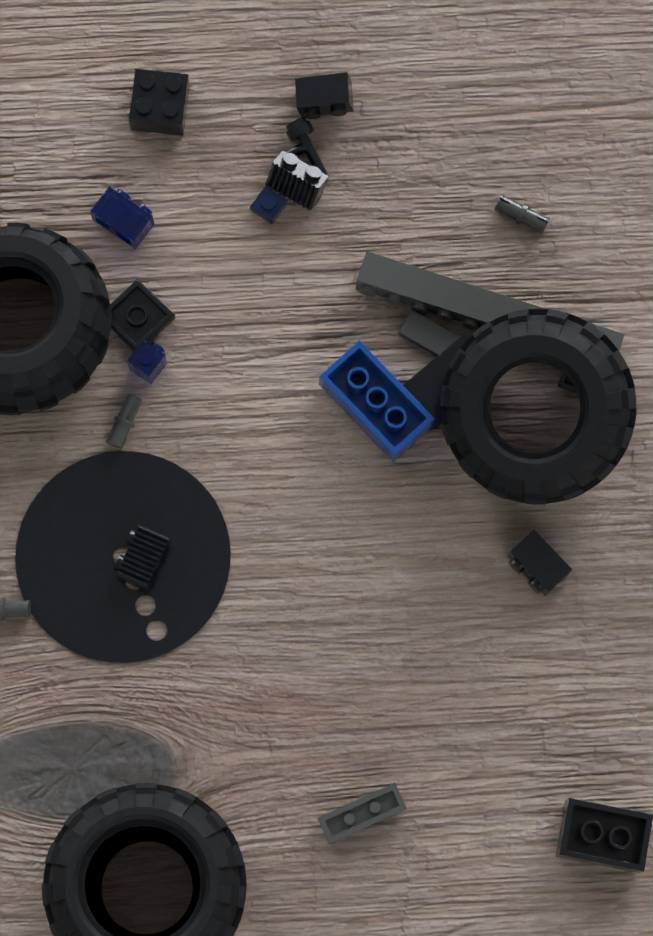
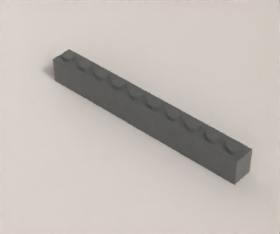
M366 251L356 281V289H359L366 296L374 297L378 295L394 305L403 303L411 306L412 310L419 313H426L428 311L437 314V317L444 321L451 322L455 320L462 322L464 327L472 330H477L489 321L511 312L525 309H546ZM592 324L606 334L620 351L625 334Z

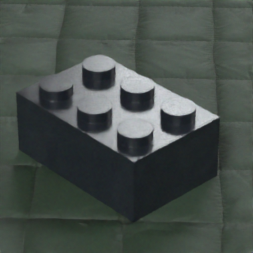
M568 798L565 800L556 857L636 873L644 872L653 814Z

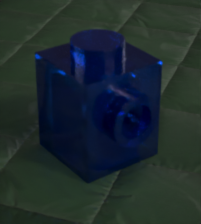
M143 339L127 360L129 370L149 384H152L167 364L166 355L164 354L165 350L157 343L152 341L149 344Z

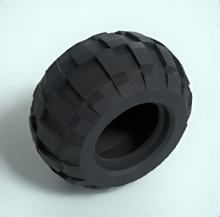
M7 223L6 228L0 229V282L23 278L47 285L54 296L55 313L50 328L39 341L21 350H0L1 415H21L22 412L38 409L41 412L59 405V401L72 393L76 394L90 381L91 374L105 357L112 326V312L108 292L102 277L89 256L83 250L69 243L66 237L46 228L43 231L32 229L26 223Z
M525 309L511 312L489 321L477 329L453 356L440 394L443 434L447 445L450 446L462 470L490 493L503 499L531 505H546L567 501L584 494L603 481L617 466L626 452L635 428L637 414L633 377L616 345L606 334L588 321L569 313L551 309ZM533 362L551 365L566 374L574 384L580 400V416L572 435L559 447L542 453L524 452L510 446L497 433L490 415L491 396L502 376L516 366Z
M136 783L119 788L115 787L96 795L94 799L87 802L80 809L78 808L65 821L56 839L52 842L45 860L42 900L53 936H234L244 911L247 888L246 871L242 853L233 833L215 810L195 795L179 788L159 785L158 783ZM139 842H157L175 850L186 862L193 883L191 901L181 919L170 928L153 934L134 933L121 927L109 915L102 899V879L109 862L119 851Z

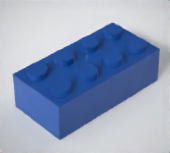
M360 340L319 376V385L392 462L433 427L435 418Z

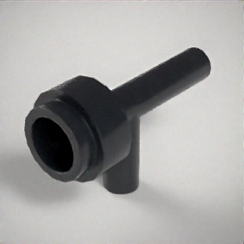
M301 117L286 126L288 130L286 134L290 142L299 140L300 144L285 152L295 154L297 157L305 153L311 165L318 167L322 173L327 175L328 173L308 136L314 131L310 120Z

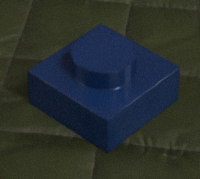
M265 186L251 204L250 210L270 224H273L287 205V200Z

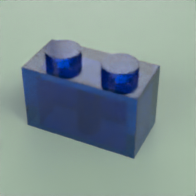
M109 186L90 211L92 220L136 249L154 226L152 211L143 204L136 205L130 201V196L123 190L117 189L116 191Z

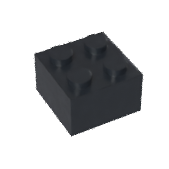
M135 69L129 114L131 130L183 136L190 87L189 75Z

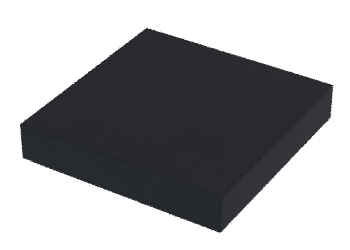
M138 279L110 304L112 312L111 330L136 354L175 319V315Z

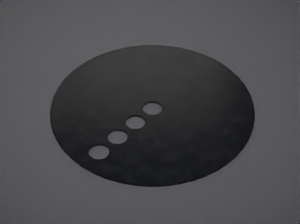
M117 451L98 454L80 460L58 473L41 489L23 518L18 533L15 562L17 579L24 601L30 600L31 614L48 635L64 647L82 656L111 663H130L152 659L178 648L191 639L206 624L218 607L224 594L230 570L231 551L229 535L223 515L214 498L198 479L182 467L164 458L141 452ZM139 525L170 538L168 549L148 592L142 589L136 591L129 590L123 581L117 579V571L114 570L116 564L113 560L114 551L120 546L129 547L125 545L131 530L136 531ZM145 595L152 597L156 603L154 612L147 616L139 614L135 608L137 599ZM155 620L162 621L167 627L166 636L158 641L150 639L146 632L149 623Z

